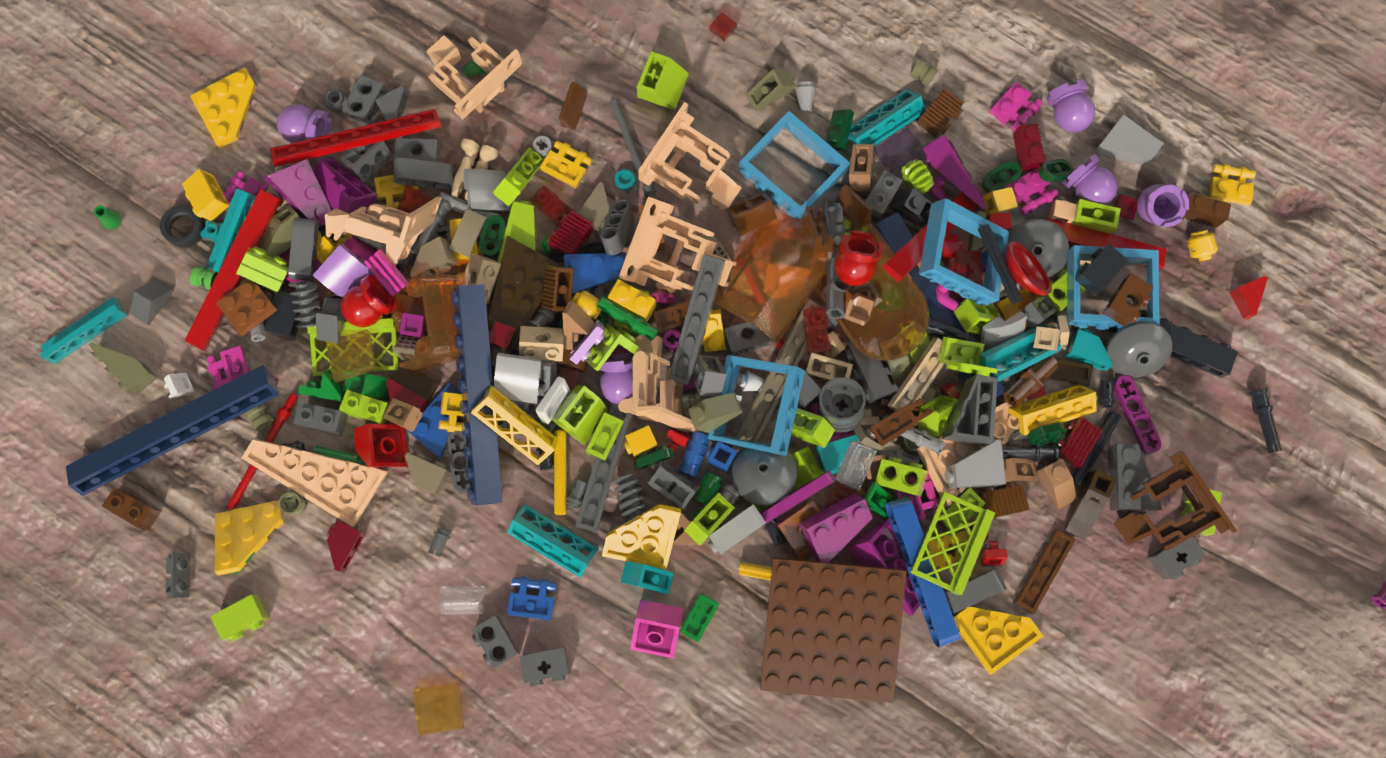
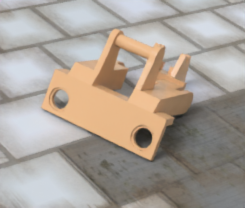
M443 35L426 51L435 64L433 69L436 74L435 76L431 73L428 77L456 103V108L453 111L463 120L474 109L481 113L483 107L499 92L505 91L504 81L522 65L517 49L503 59L484 41L480 44L473 37H470L468 42L475 49L471 54L473 61L488 73L482 81L471 89L460 79L458 70L453 67L462 59L458 48Z
M684 102L640 167L639 180L648 186L655 181L681 200L686 197L693 203L699 204L701 198L689 190L692 185V179L675 169L681 157L684 158L686 152H689L700 160V166L712 173L706 182L705 189L713 193L711 196L712 204L719 206L720 210H724L730 207L742 188L722 171L726 165V160L730 157V153L690 127L694 117L687 114L688 104ZM674 149L675 153L667 164L665 161Z
M437 196L412 213L379 204H372L368 209L362 206L350 214L336 208L325 214L326 236L330 237L333 233L334 240H338L342 234L350 233L385 243V255L396 266L400 259H405L409 256L418 236L434 223L441 197Z
M648 197L618 278L645 286L649 277L675 289L681 290L683 287L693 291L694 286L683 282L687 272L679 269L677 266L683 247L697 252L691 268L699 271L703 254L726 260L719 285L728 287L727 278L732 266H736L737 262L713 254L716 242L700 237L701 233L708 237H713L715 233L671 216L674 206ZM655 204V212L650 215V208ZM663 234L678 239L669 263L654 258ZM631 265H633V271H632V273L628 276V275H627L628 268H629Z
M643 335L635 337L636 341L634 343L640 349L633 356V397L621 400L618 405L619 410L624 413L637 415L641 420L661 422L683 432L700 431L694 428L691 419L682 416L683 384L668 379L671 367L666 372V381H660V403L656 404L657 379L660 378V367L670 366V361L661 358L663 338L656 335L651 342Z

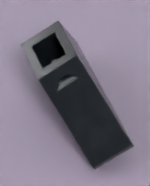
M914 188L898 191L890 208L896 213L898 212L904 219L924 228L928 224L930 208L933 203Z

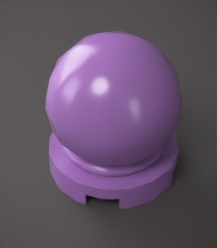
M1076 80L1077 84L1071 86L1065 83L1050 91V96H1046L1048 105L1055 106L1053 112L1054 121L1066 132L1076 133L1085 130L1092 124L1095 117V104L1089 96L1085 95L1089 89L1085 80Z
M292 104L286 106L280 112L277 119V129L285 141L294 143L330 134L332 120L327 117L329 114L327 111L316 110L313 112L311 108L305 105Z
M1094 154L1089 158V161L1080 165L1070 174L1063 184L1068 189L1072 186L1075 187L1078 199L1107 205L1116 196L1118 189L1117 180L1112 172L1106 168L1098 167L1097 163L1100 159Z
M1170 184L1152 185L1142 191L1137 200V212L1140 217L1148 224L1162 227L1175 226L1180 223L1185 216L1186 210H1189V199L1186 192Z
M632 353L612 354V359L606 360L600 369L604 371L600 378V389L607 400L611 403L619 404L621 400L633 397Z

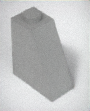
M1123 115L1094 153L1145 166L1149 161L1155 162L1162 152L1159 149L1164 143Z
M1001 440L986 444L948 465L945 471V481L948 484V489L1006 484Z
M753 504L708 537L710 541L707 544L714 554L718 552L719 555H722L763 527L766 522Z

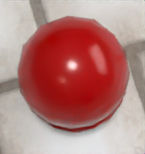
M854 230L850 235H845V233L842 235L839 244L840 251L836 256L834 268L837 276L843 283L850 286H861L869 282L875 275L877 260L880 259L884 246L881 241L873 240L872 234Z
M368 274L361 279L360 285L347 290L342 298L340 307L343 317L348 323L364 328L378 323L383 314H389L394 311L398 306L396 295L392 297L374 274L372 276Z

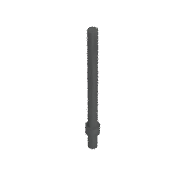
M612 99L610 105L639 175V169L643 164L619 103L617 99ZM642 182V190L645 197L657 199L654 184L651 183L648 186Z

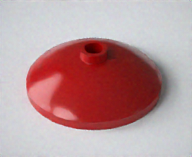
M1011 241L1007 244L1005 251L1006 262L1015 283L1037 295L1046 296L1051 293V281L1036 257L1019 242Z

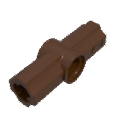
M1049 356L1024 370L1016 378L1017 381L1003 393L1006 403L1017 407L1029 395L1038 391L1045 384L1044 381L1058 368L1056 359L1053 356Z

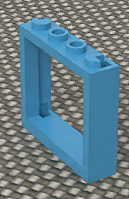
M790 111L739 162V170L744 175V178L753 181L755 187L760 192L763 191L768 194L775 205L782 206L789 217L792 216L799 222L803 219L805 207L811 206L813 208L844 176L850 166L848 160ZM784 128L788 129L835 170L802 206H799L751 164L759 153Z
M946 198L931 204L919 274L930 279L931 282L943 285L947 290H953L964 298L974 300L978 305L988 306L990 303L999 301L1002 281L989 254L983 286L940 266V259L947 221L979 238L981 236L978 228L988 224L1004 259L1006 257L1005 251L1009 231Z
M1074 245L1068 250L1067 254L1068 325H1075L1079 328L1096 326V329L1100 330L1117 327V330H1120L1123 326L1106 315L1080 314V284L1075 280L1080 275L1077 272L1080 268V260L1092 261L1091 255L1099 247ZM1115 248L1129 260L1127 263L1146 264L1147 283L1153 286L1150 292L1152 297L1147 303V318L1139 317L1136 322L1147 321L1160 325L1158 250Z
M727 355L725 366H723L727 375L722 395L734 393L740 366L787 374L771 446L724 436L727 422L709 432L708 439L786 456L805 370L796 366Z

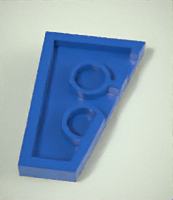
M607 253L564 255L563 265L574 268L572 296L577 292L587 291L594 286L619 279L618 277L627 253L608 255Z
M451 382L422 413V417L413 432L407 430L440 459L444 453L447 438L451 433L445 429L438 428L439 421H448L449 417L447 414H440L442 393L462 394Z

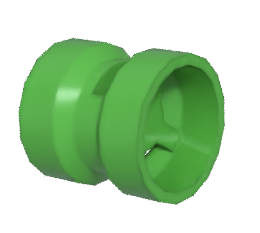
M196 265L191 272L190 283L193 286H204L210 290L218 272Z

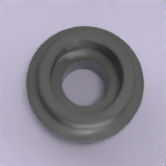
M330 90L326 94L325 103L330 109L339 110L343 108V102L346 97L339 90ZM335 99H339L338 102L333 103Z

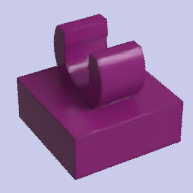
M402 313L399 334L423 337L426 316Z

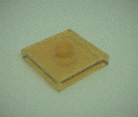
M368 329L342 336L339 343L326 342L333 380L335 382L378 370Z
M459 683L413 690L418 736L464 728Z

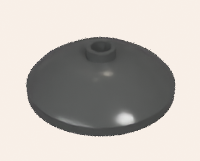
M1044 219L1027 220L1016 226L1009 234L1007 244L1011 241H1016L1025 246L1043 266L1049 279L1057 275L1065 266L1069 243L1063 230L1053 222ZM1035 247H1041L1042 252L1039 255L1034 253Z
M1142 321L1126 325L1118 330L1108 342L1106 351L1113 363L1111 368L1119 375H1126L1131 378L1153 374L1162 368L1170 358L1172 353L1170 335L1162 326L1153 322Z
M757 442V443L771 446V443H772V442ZM744 448L737 455L732 467V480L737 492L745 500L757 505H771L782 501L791 493L797 479L796 463L788 451L786 456ZM761 466H766L768 468L764 472L760 471Z

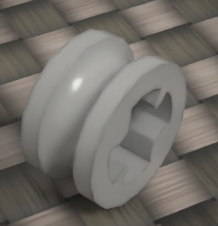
M546 136L537 137L533 142L534 151L541 157L547 156L549 151H552L550 139ZM545 143L547 148L544 147V150H540L538 145Z

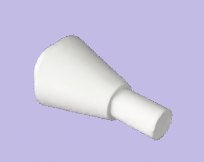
M746 371L745 374H741L739 386L742 387V391H759L764 379Z

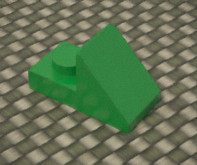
M330 370L323 372L322 382L308 380L307 383L299 385L298 394L335 401H342L346 393Z
M347 370L343 391L349 390L361 395L387 400L388 387L386 381L388 378Z
M873 482L864 498L869 510L875 512L883 520L889 519L885 505L895 499L877 483Z

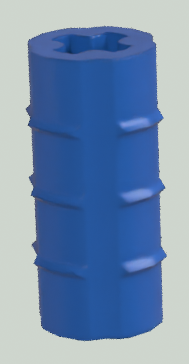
M697 431L693 432L683 460H681L678 470L680 473L696 478L710 442L708 435Z

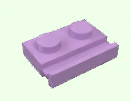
M597 320L588 335L585 334L570 352V360L576 365L580 360L585 361L591 353L589 349L594 343L598 345L604 338V324Z

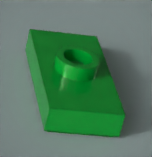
M700 593L679 632L699 643L720 603Z

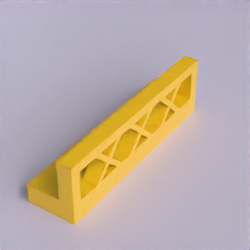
M1079 384L1023 402L1017 407L1010 406L1008 407V413L1019 419V432L1027 435L1040 426L1058 422L1063 423L1096 412V392Z
M492 385L486 390L484 398L471 411L473 415L537 465L546 459L556 448L557 437ZM487 405L493 410V415H485L480 409ZM498 420H506L510 424V428H501L498 425ZM515 434L525 435L527 441H518L515 439ZM531 447H540L544 452L538 457L531 451Z

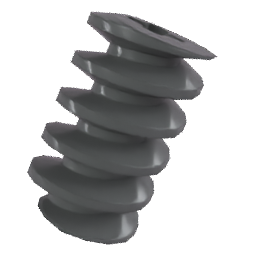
M312 281L290 283L289 287L296 288V290L290 292V295L297 296V299L291 302L299 305V307L293 309V312L300 313L299 316L294 317V320L301 321V324L296 325V327L316 326V313H321V309L316 308L320 305V301L316 300L319 297V293L314 291L318 288V285L312 283Z
M635 474L625 475L612 481L613 484L619 485L615 488V493H622L617 497V501L623 502L619 505V509L626 510L621 514L622 518H628L625 522L644 513L642 509L647 506L639 502L645 497L644 495L637 494L642 490V487L635 486L640 481L638 478H633Z

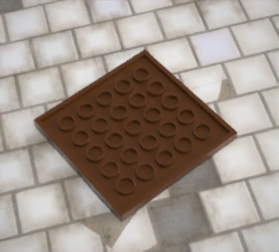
M772 557L760 691L893 703L907 571L896 568Z

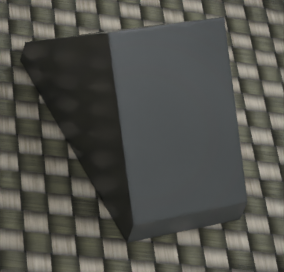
M400 86L375 99L386 120L402 117L408 94L405 87Z
M156 279L134 290L130 314L150 325L174 290Z

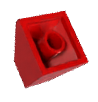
M365 424L354 429L355 450L369 468L408 467L405 458L406 453H408L405 428L397 424Z

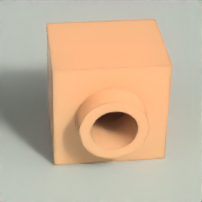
M1055 200L1049 209L1048 218L1071 224L1075 218L1076 204L1069 203L1067 200Z

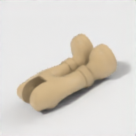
M462 139L461 148L465 151L466 157H463L462 164L454 178L452 196L460 197L464 188V169H472L479 152L480 158L475 169L488 170V163L495 160L499 153L495 148L488 145H482L480 148L476 142ZM466 191V195H465V200H466V201H468L467 191Z

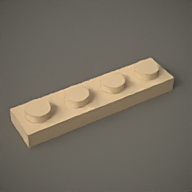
M933 338L887 405L894 412L921 398L944 365V363L938 362L942 346L941 339Z

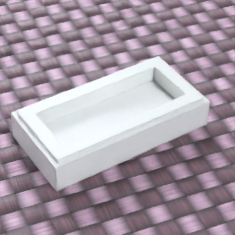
M557 377L535 410L543 423H550L571 391L564 378Z

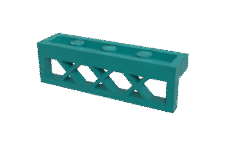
M908 88L853 123L848 139L852 140L854 144H874L876 146L925 112L921 95Z
M236 188L206 267L219 272L256 198L255 195Z
M112 297L42 344L40 347L43 352L40 353V356L50 363L57 364L127 317L128 314L119 301Z
M1040 324L981 353L980 365L1002 371L1000 373L990 372V377L998 378V382L1057 353L1061 350V344L1058 343L1057 351L1034 348L1036 328H1048V326Z
M526 504L512 519L507 531L512 537L580 578L599 549ZM526 513L533 517L534 521H527L522 516ZM541 526L551 528L552 532H545ZM560 537H566L571 543L565 544L560 540ZM584 548L589 551V556L587 557L580 553L579 549Z

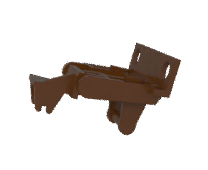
M1183 451L1170 456L1169 459L1174 465L1143 482L1142 485L1144 487L1130 495L1131 500H1136L1149 492L1152 498L1157 501L1174 490L1181 488L1192 504L1191 512L1175 521L1170 517L1155 526L1145 511L1136 516L1132 511H1127L1114 522V525L1128 546L1152 534H1155L1161 544L1179 535L1163 545L1165 550L1174 548L1214 525L1220 534L1227 530H1230L1232 533L1237 531Z

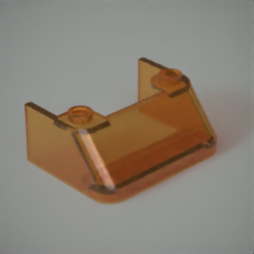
M451 274L417 275L406 278L409 284L398 292L415 298L422 296L428 336L421 338L417 342V357L399 363L400 367L424 371L456 360L459 357V351L455 347L454 342L455 335H457V327L453 324L455 304L451 302V292L453 287L462 285L460 278Z

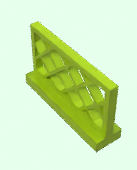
M380 319L378 323L364 328L344 322L341 336H346L352 342L345 350L336 343L330 342L323 352L317 348L316 326L307 327L308 334H310L313 376H322L323 372H325H318V362L323 357L332 364L326 371L330 370L334 375L347 374V370L361 373L398 370L399 357L389 350L391 347L394 348L397 342V319ZM391 332L392 341L386 347L378 339L383 333ZM363 334H367L373 339L366 348L357 342ZM375 342L384 348V351L377 358L368 352ZM354 344L363 350L356 360L347 354ZM332 346H335L342 352L335 361H332L325 355ZM386 352L393 356L394 366H385L380 362V359ZM365 354L374 360L369 368H364L358 363ZM344 355L353 362L345 370L337 365Z
M943 492L910 573L947 589L955 595H963L995 512L982 509L947 492ZM946 499L953 501L958 511L947 515L944 508ZM971 509L978 512L974 522L967 524L962 511ZM959 513L964 525L953 529L948 517ZM945 518L950 531L939 535L935 525L937 521ZM965 528L968 539L966 542L959 544L954 531ZM951 533L955 546L945 549L940 537ZM937 539L941 551L930 555L927 548L928 542ZM957 548L960 555L959 561L951 564L946 552ZM943 554L947 566L936 570L932 557ZM928 559L933 571L927 574L918 571L920 562ZM949 568L952 576L949 585L942 582L938 575V572Z

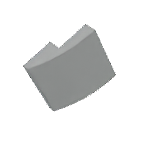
M464 169V190H467L468 209L510 211V205L507 206L492 193L505 178V171Z
M1020 311L1006 321L998 316L984 325L980 342L984 344L983 352L1024 333L1027 316Z
M498 353L494 388L509 400L537 404L542 359Z

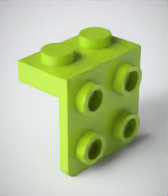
M607 323L604 327V338L598 345L595 343L589 349L591 353L585 361L595 370L599 371L618 344L633 354L637 353L640 347L634 343L636 339L621 327L615 329Z
M943 337L938 362L947 364L946 368L984 376H990V372H998V369L980 365V354L983 353L984 344Z

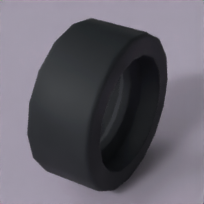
M188 206L170 208L164 213L160 221V230L164 238L171 244L181 248H188L200 242L202 239L201 231L205 229L204 220L198 217ZM182 216L191 217L194 221V227L190 234L182 238L173 236L171 228L175 220Z

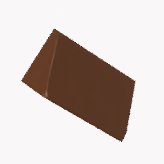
M575 82L570 84L559 116L561 126L575 130L587 98V93Z
M845 184L834 203H840L843 207L844 216L857 229H861L871 223L872 208Z

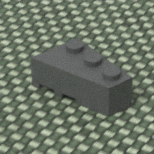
M869 335L847 343L844 355L847 362H851L853 365L851 370L852 376L862 387L867 405L877 403L882 399L891 398L899 389L896 384L892 385L888 378L890 371L888 367L884 368L881 360L882 354L873 336Z
M977 374L966 380L943 434V440L979 446L993 442L998 378Z
M1115 444L1108 447L1109 475L1117 478L1110 494V511L1156 512L1162 510L1159 499L1155 501L1149 492L1136 500H1131L1130 495L1144 487L1142 485L1143 482L1151 478L1139 445Z

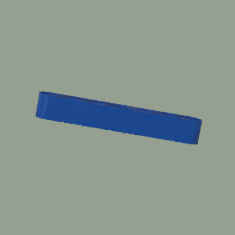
M905 496L886 503L887 515L934 644L939 648L959 640V632L943 588L910 573L925 538L910 498ZM928 559L921 561L917 569L924 574L933 571Z

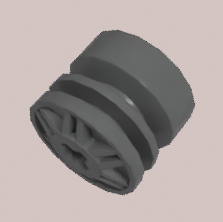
M846 377L835 378L827 382L823 386L819 397V416L824 417L836 432L851 431L861 423L865 411V393L862 387L855 380ZM840 406L844 407L843 411H839Z

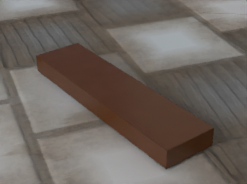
M1054 529L1014 600V604L1032 615L1035 614L1076 541L1074 538L1059 529Z

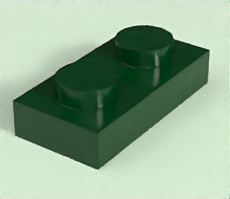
M851 109L835 110L832 113L825 142L836 151L846 149L854 112Z

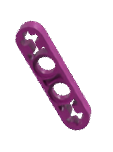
M1126 375L1120 376L1114 380L1113 391L1141 451L1145 454H1153L1160 450L1162 445L1161 439L1134 380ZM1121 383H1127L1128 386L1126 388H1120L1119 385ZM1132 392V395L1124 398V395ZM1128 400L1136 401L1137 409L1135 411L1128 408ZM1138 419H1143L1146 422L1145 430H1140L1137 427L1136 421ZM1147 432H1150V434L1147 435V436H1144V437L1141 436V434H1145V433H1147ZM1149 441H1153L1154 445L1152 447H1147L1146 443H1148Z
M828 470L790 493L782 501L769 506L760 512V515L767 523L831 484L836 478Z

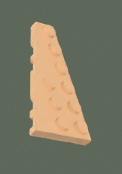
M1006 401L996 406L993 441L1001 440L1002 445L1009 440L1008 438L1015 430L1019 429V419L1008 413V407L1012 405H1008ZM941 435L937 439L945 441V446L940 454L923 446L916 448L940 497L943 492L957 497L965 488L948 489V484L945 481L946 467L982 446L943 440V435ZM946 499L945 507H949L953 501Z
M258 439L251 441L242 456V459L352 527L356 526L389 472L388 470L369 468L367 465Z

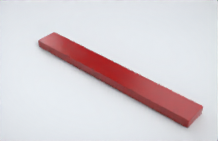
M431 109L270 148L274 167L439 128L441 123L436 109Z
M262 189L259 190L184 340L185 342L202 351H206L224 316V313L216 303L239 286L243 276L236 274L248 248L253 249L259 246L281 199Z
M963 192L952 201L971 212L979 206ZM947 221L944 238L957 226ZM927 225L882 267L896 281L899 282L921 261Z

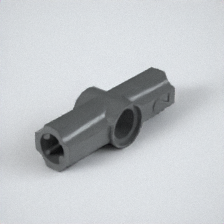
M831 258L827 262V285L823 288V294L826 297V314H828V318L835 320L845 316L846 291L850 285L843 283L837 276L834 268L836 258Z

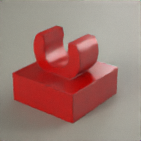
M673 427L669 429L666 435L671 440L668 448L672 447L674 453L679 445L685 447L691 438L689 434Z
M989 541V546H986V550L981 557L982 567L1004 566L1008 558L1007 549H999L998 541Z

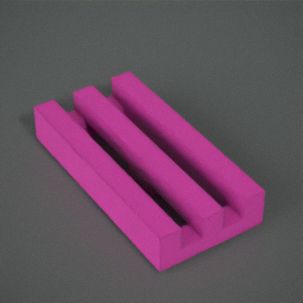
M381 249L364 262L392 296L409 284Z

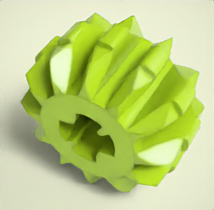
M914 159L902 167V178L908 188H914L920 194H924L934 185L933 177L922 161Z

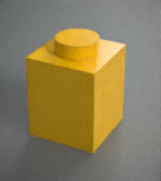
M1012 187L992 191L982 196L988 206V209L984 210L986 217L992 213H1005L1018 207Z
M649 426L626 435L627 442L623 443L628 455L633 454L634 458L641 453L650 452L658 447Z

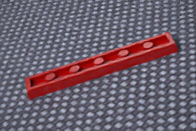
M1046 218V220L1053 222L1063 230L1069 246L1106 247L1110 244L1114 248L1158 250L1159 269L1165 266L1166 248Z

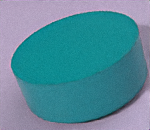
M628 169L619 170L615 175L617 188L622 191L632 189L635 185L634 173Z

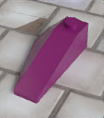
M943 135L923 148L925 152L923 158L928 166L932 165L982 209H988L977 186L972 183L970 173L965 166H962L964 162L949 138Z
M886 519L859 535L850 545V549L860 565L905 569L907 571L903 610L911 616L919 608L920 604L890 520Z

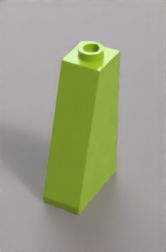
M513 201L498 263L501 264L507 235L537 252L536 212L531 203L527 201Z

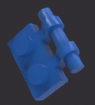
M522 576V578L513 577L512 586L520 587L519 594L510 593L507 615L552 620L555 598L546 597L547 590L556 591L557 583L548 582V579H541L539 581L531 580L525 576ZM527 589H539V596L526 595Z

